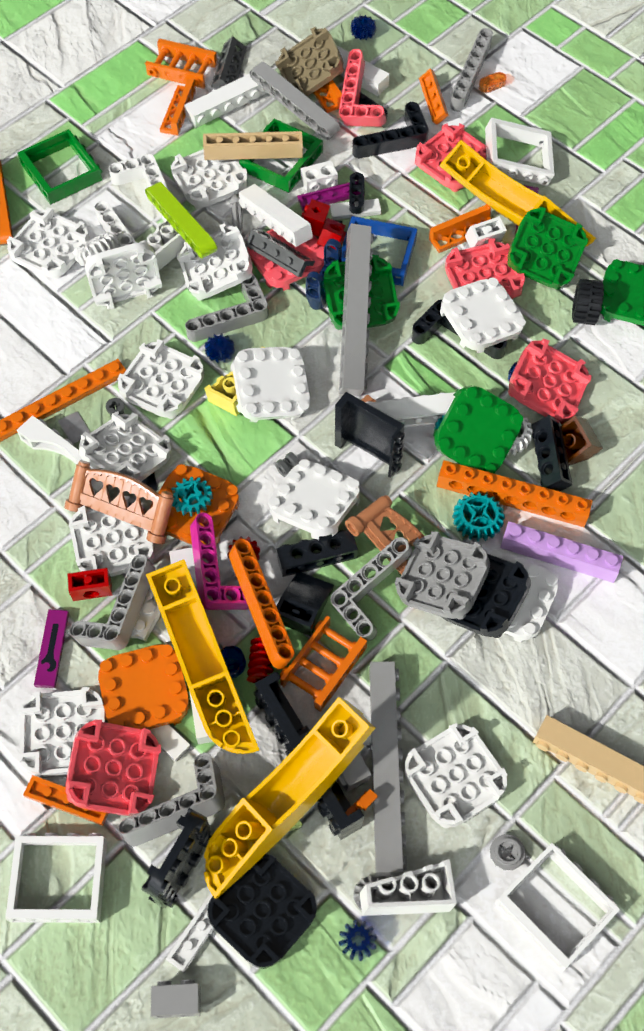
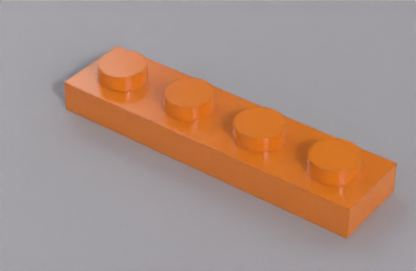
M430 68L419 80L432 121L438 125L449 114L435 72Z
M32 775L23 794L25 798L102 826L109 814L75 806L67 799L66 787Z

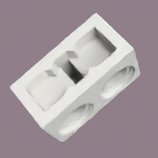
M331 160L300 168L301 182L306 193L338 185V173Z

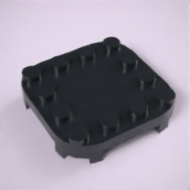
M487 554L490 560L489 572L470 611L463 619L442 618L482 636L499 638L513 622L529 592L531 580L528 572L520 562L512 563Z
M188 808L185 817L181 815L176 822L182 832L160 869L151 864L147 872L150 876L142 886V891L150 895L148 899L163 908L167 906L172 908L178 899L177 892L180 887L184 888L190 878L188 873L192 867L195 868L201 859L200 853L203 847L206 848L211 838L207 817L191 808Z
M265 854L218 898L212 896L207 912L209 923L214 930L249 964L261 969L274 966L284 957L311 925L317 910L315 896L311 890H308L271 854Z

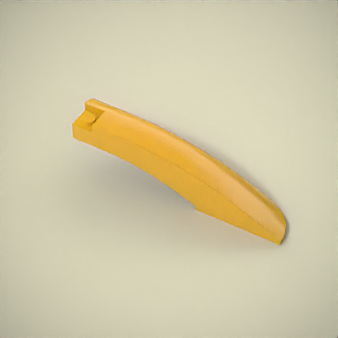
M462 140L459 141L440 164L443 170L476 197L518 226L528 211L540 207L547 208L546 212L575 225L577 224L575 220L546 196H541L516 182L485 160ZM582 227L586 233V238H588V243L585 246L587 247L596 238Z
M183 559L146 574L206 733L215 744L229 752L249 754L260 751L185 560Z
M338 697L298 746L251 793L241 799L213 833L204 853V858L206 859L204 876L207 886L215 898L222 895L253 867L308 812L365 746L363 743L375 730V727L350 702Z

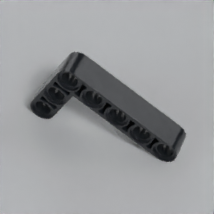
M408 102L405 105L404 120L407 127L355 137L352 141V155L355 158H366L416 148L420 142L422 144L428 141L429 129L419 105L416 102Z
M442 299L437 300L413 324L411 339L415 344H424L441 326L458 335L447 317H442L440 314ZM507 341L485 348L484 353L493 359H501L505 354Z

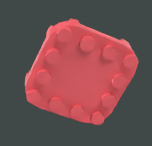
M448 123L442 125V131L426 143L422 144L420 142L417 145L415 164L421 170L445 187L450 188L453 192L459 191L464 186L443 170L440 164L460 140L464 141L486 160V145L464 131L465 125L460 123L459 126H448Z
M273 229L266 232L315 261L313 266L305 267L302 277H297L247 247L251 261L265 278L266 285L269 288L273 286L283 288V291L290 289L289 284L308 276L312 271L320 273L324 266V247L317 244L318 239L315 235H313L312 239L296 247L292 243L287 242L281 235H278Z
M496 238L489 239L488 244L460 251L457 247L453 248L445 262V271L453 289L493 277L498 280L511 299L521 296L525 276L524 273L519 274L508 266L507 256L510 245L495 241Z
M543 338L542 340L531 341L521 353L509 381L508 394L542 416L550 415L559 420L561 424H564L579 410V403L587 384L591 381L592 375H589L585 367L586 362L582 359L577 362L548 345L549 340Z
M93 720L81 727L73 741L67 773L66 794L68 801L83 809L123 816H133L144 811L154 798L153 789L157 763L161 753V744L158 743L151 730L105 723L102 720Z

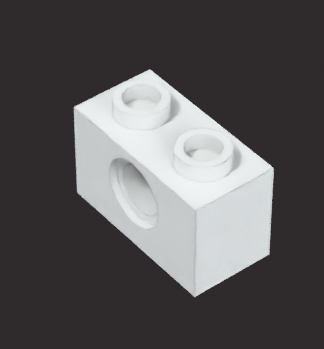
M499 216L470 226L465 238L470 248L488 244L489 239L496 238L495 241L497 242L501 241L507 230Z

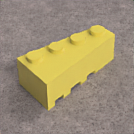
M233 372L228 373L226 376H220L215 384L212 386L209 384L204 388L209 402L235 416L239 414L236 407L238 400Z

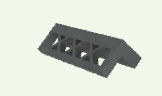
M233 36L223 45L211 85L215 90L221 85L229 84L226 78H229L231 82L238 79L247 47ZM232 56L236 57L238 63H235ZM229 67L233 68L234 73L231 72Z
M251 230L246 242L248 248L297 277H302L306 266H313L315 263L311 258L263 230Z

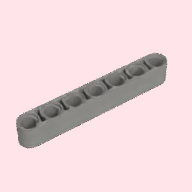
M488 28L479 31L452 91L450 107L453 111H462L491 48L493 32Z
M261 61L250 70L249 74L254 82L321 137L329 140L340 130L339 123L265 62Z

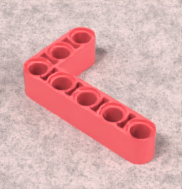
M353 49L348 55L339 108L341 120L346 126H383L387 120L382 106L358 105L365 60L361 50Z

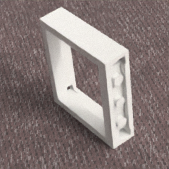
M491 117L485 128L486 160L510 178L548 186L554 176L551 132ZM497 137L542 147L543 169L499 159L497 156Z
M23 833V836H16L5 919L9 922L100 923L107 840L100 833H89V836H80L78 833H67V836H58L57 833H45V836H36L35 833ZM24 846H96L91 910L17 909Z
M553 843L539 855L495 902L561 972L574 961L620 910L613 901V898L610 895H605L600 890L599 884L594 879L588 878L583 873L581 866L574 861L571 862L566 857V852ZM548 857L606 913L567 956L510 899Z

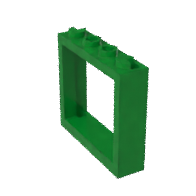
M273 119L263 130V132L301 131L277 119ZM302 131L303 147L308 150L285 177L253 163L255 159H239V164L243 169H246L247 174L290 193L301 179L300 168L313 165L323 153V140Z
M69 129L17 152L20 164L50 205L102 181V170L99 164L95 163L93 156L87 153L85 146L79 143L78 137L74 136ZM70 146L89 171L51 188L33 163Z

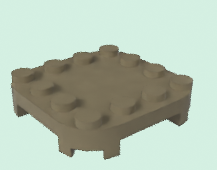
M311 28V35L289 50L285 47L280 50L282 54L278 61H275L281 76L306 96H309L344 72L342 56L334 38L326 28Z

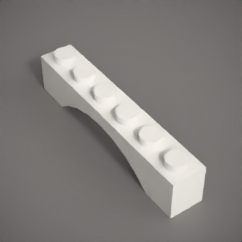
M31 416L17 429L20 439L34 450H48L62 454L75 464H78L79 460H83L79 456V449L75 448L69 439H63L54 428L51 430L42 419L38 420ZM94 478L91 480L93 491L96 495L103 488V482H97ZM110 484L107 487L108 492L113 488Z

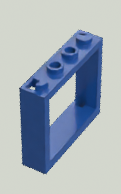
M352 216L349 226L351 223L371 226V233L374 235L409 241L401 269L392 267L391 271L394 284L403 286L416 243L417 229ZM347 233L342 245V262L346 261Z

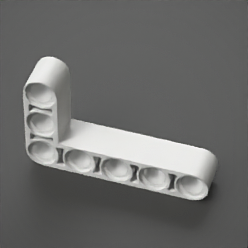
M144 154L113 163L109 166L111 181L114 185H122L145 178L148 187L161 182L167 188L157 162L151 154Z
M98 201L94 205L96 217L105 232L114 233L119 241V247L136 243L109 203Z

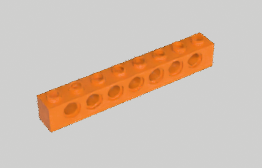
M443 460L438 476L437 487L468 496L471 492L477 495L480 491L482 496L486 493L488 498L494 496V502L500 501L501 505L585 527L592 505V500L446 460Z

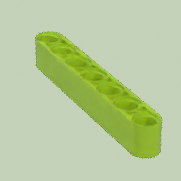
M161 182L145 189L149 201L201 259L217 251L216 243Z

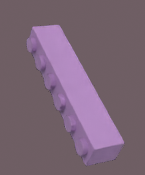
M509 521L500 547L614 583L619 574L623 559L621 555Z

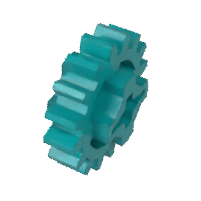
M190 477L189 481L183 478V483L176 482L177 488L172 487L174 498L172 506L175 507L176 512L182 511L184 516L187 512L190 513V516H193L194 512L199 514L201 509L207 510L206 505H211V499H213L211 487L207 486V481L201 483L199 477L196 481L193 480V477Z

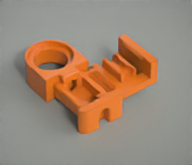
M371 789L365 791L345 812L348 816L358 809L365 811L376 800L378 795Z

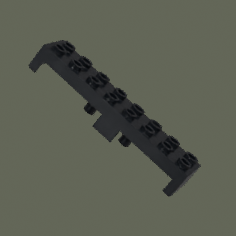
M274 672L254 683L256 690L253 692L254 700L260 710L264 709L268 725L270 727L274 726L275 736L280 745L284 743L287 750L285 753L288 756L311 730L307 725H302L279 686L280 675L278 672ZM335 780L333 787H329L317 801V807L323 818L327 816L330 823L328 826L334 836L338 835L340 840L362 828L364 815L360 809L348 816L345 812L351 805Z

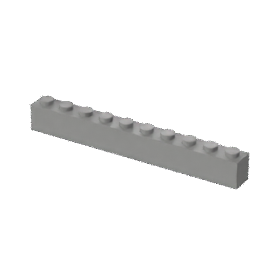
M352 223L347 230L339 394L348 392L353 396L360 397L367 388L365 374L368 370V363H365L369 352L366 341L369 339L367 324L370 321L368 308L371 303L368 292H370L372 284L369 281V276L372 273L370 260L373 256V249H370L373 243L374 234L371 233V226Z
M395 661L370 662L371 724L375 727V730L371 733L373 792L378 795L373 802L376 877H396L402 875L403 870H407V856H403L402 847H406V834H402L401 825H405V812H401V804H404V790H400V782H403V769H399V761H402V748L398 749V741L402 740L401 728H397V721L401 720V710L396 706V701H400V689L396 688L395 682L399 681V669H395Z

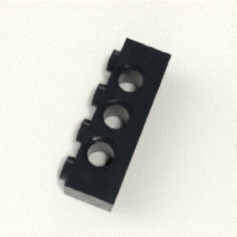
M548 415L531 424L533 429L532 437L535 442L541 486L560 492L572 486V479L561 422Z
M340 530L334 536H319V540L305 539L296 544H285L280 546V548H276L282 577L294 575L298 571L306 572L358 558V548L354 536L349 530ZM337 545L339 548L334 549L332 546ZM314 550H319V551H321L320 553H317V554H316V553H313ZM295 555L302 556L301 558H294Z

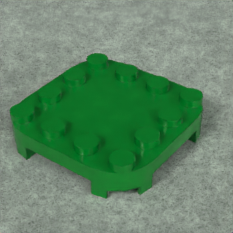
M544 207L532 209L526 213L520 222L508 251L507 264L517 273H524L525 277L550 288L562 289L574 277L581 255L588 243V238H586V233L582 229L583 226L577 223L575 225L546 212L547 208Z
M373 255L370 260L372 273L369 276V281L372 284L371 290L368 292L371 303L368 308L370 321L367 324V328L383 326L393 322L400 309V302L397 299L391 272L393 268L390 263L380 258L379 255ZM336 260L324 272V292L330 319L337 330H342L345 261L338 262Z
M615 259L606 269L603 278L604 295L601 314L604 316V320L608 322L613 318L644 326V265Z
M471 385L465 386L460 390L457 389L453 394L455 398L438 430H434L433 436L436 450L461 465L495 474L520 432L523 416L514 406L483 388Z

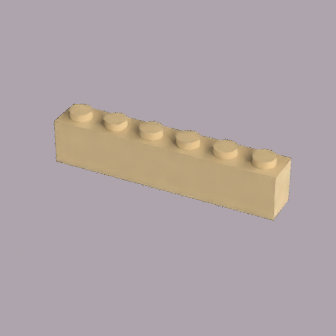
M302 131L203 134L204 160L302 158Z
M546 715L533 740V743L539 749L552 752L559 760L574 764L578 770L593 774L598 781L607 782L613 785L617 791L628 793L634 796L637 802L644 804L643 765Z

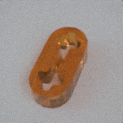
M497 72L483 77L479 82V90L483 93H489L505 86L507 76L502 72Z

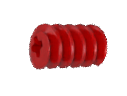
M261 637L250 641L252 646L250 647L251 654L249 655L247 681L251 683H256L269 676L267 674L273 673V669L268 667L272 666Z

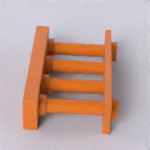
M159 38L157 42L159 55L156 61L145 62L147 75L186 84L188 78L194 79L195 87L204 89V73L207 67L216 68L217 66L216 52ZM165 56L173 58L169 66L161 64ZM179 60L187 61L183 69L175 68ZM193 63L201 65L197 73L190 71Z
M326 616L323 621L320 620L314 629L315 632L290 666L285 667L280 673L282 687H285L289 681L313 696L314 708L322 712L367 649V640L362 637L357 642H352L329 628V616ZM325 634L346 647L349 653L345 658H341L320 645L318 641ZM312 649L337 665L338 669L334 674H329L306 659ZM301 665L325 680L326 685L322 690L314 688L295 675V672Z

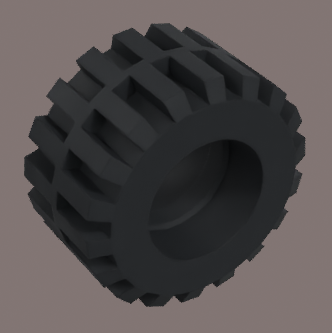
M580 279L578 281L572 306L573 323L596 325L600 317L604 295L602 281Z

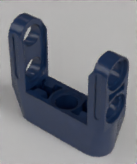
M329 239L324 247V266L320 273L312 271L306 277V298L310 307L314 310H320L326 304L323 275L326 268L334 261L330 257L338 260V262H342V245L335 239Z

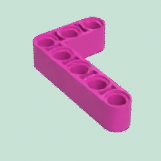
M199 513L190 525L197 592L204 609L248 610L249 607L240 586H221L213 520L209 514Z

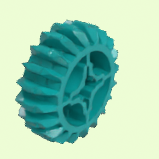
M480 491L477 495H474L472 492L469 497L464 495L462 500L459 499L452 515L454 519L453 524L457 526V532L463 531V537L469 535V540H472L474 537L477 542L480 541V538L486 541L488 536L493 539L495 534L500 532L505 519L504 509L500 507V501L494 502V496L488 498L487 493L482 496ZM487 511L491 513L493 520L490 519V516L487 514ZM463 513L467 514V517L470 519V522H468L465 519Z

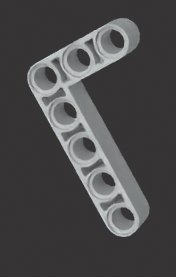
M253 274L250 279L241 283V290L246 300L245 303L188 320L185 324L188 340L197 342L265 321L268 318V304L255 275Z
M399 537L394 539L331 595L332 605L352 629L367 641H371L376 637L377 628L356 603L411 556L412 547L405 538ZM406 545V549L403 552H398L399 546ZM391 558V562L388 565H383L384 559ZM376 571L375 576L369 579V572ZM356 584H361L360 589L353 592V587ZM341 597H345V602L342 605H338V600ZM358 611L357 617L351 620V613ZM370 626V632L365 635L362 634L363 628Z
M138 554L132 559L107 624L76 621L71 625L69 634L80 645L111 650H122L127 646L150 587L146 574L156 570L151 561L144 554Z
M201 753L194 760L197 789L130 816L119 824L118 831L128 845L135 847L179 829L176 822L181 815L185 817L188 808L206 817L216 814L224 808L225 797L220 769L209 753Z

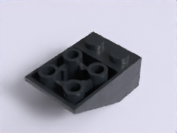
M298 571L276 606L284 626L312 636L334 584Z

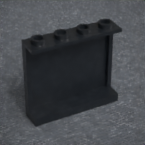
M345 392L335 404V446L341 449L347 441L388 464V477L391 478L394 472L397 473L402 466L401 459L403 457L405 425Z

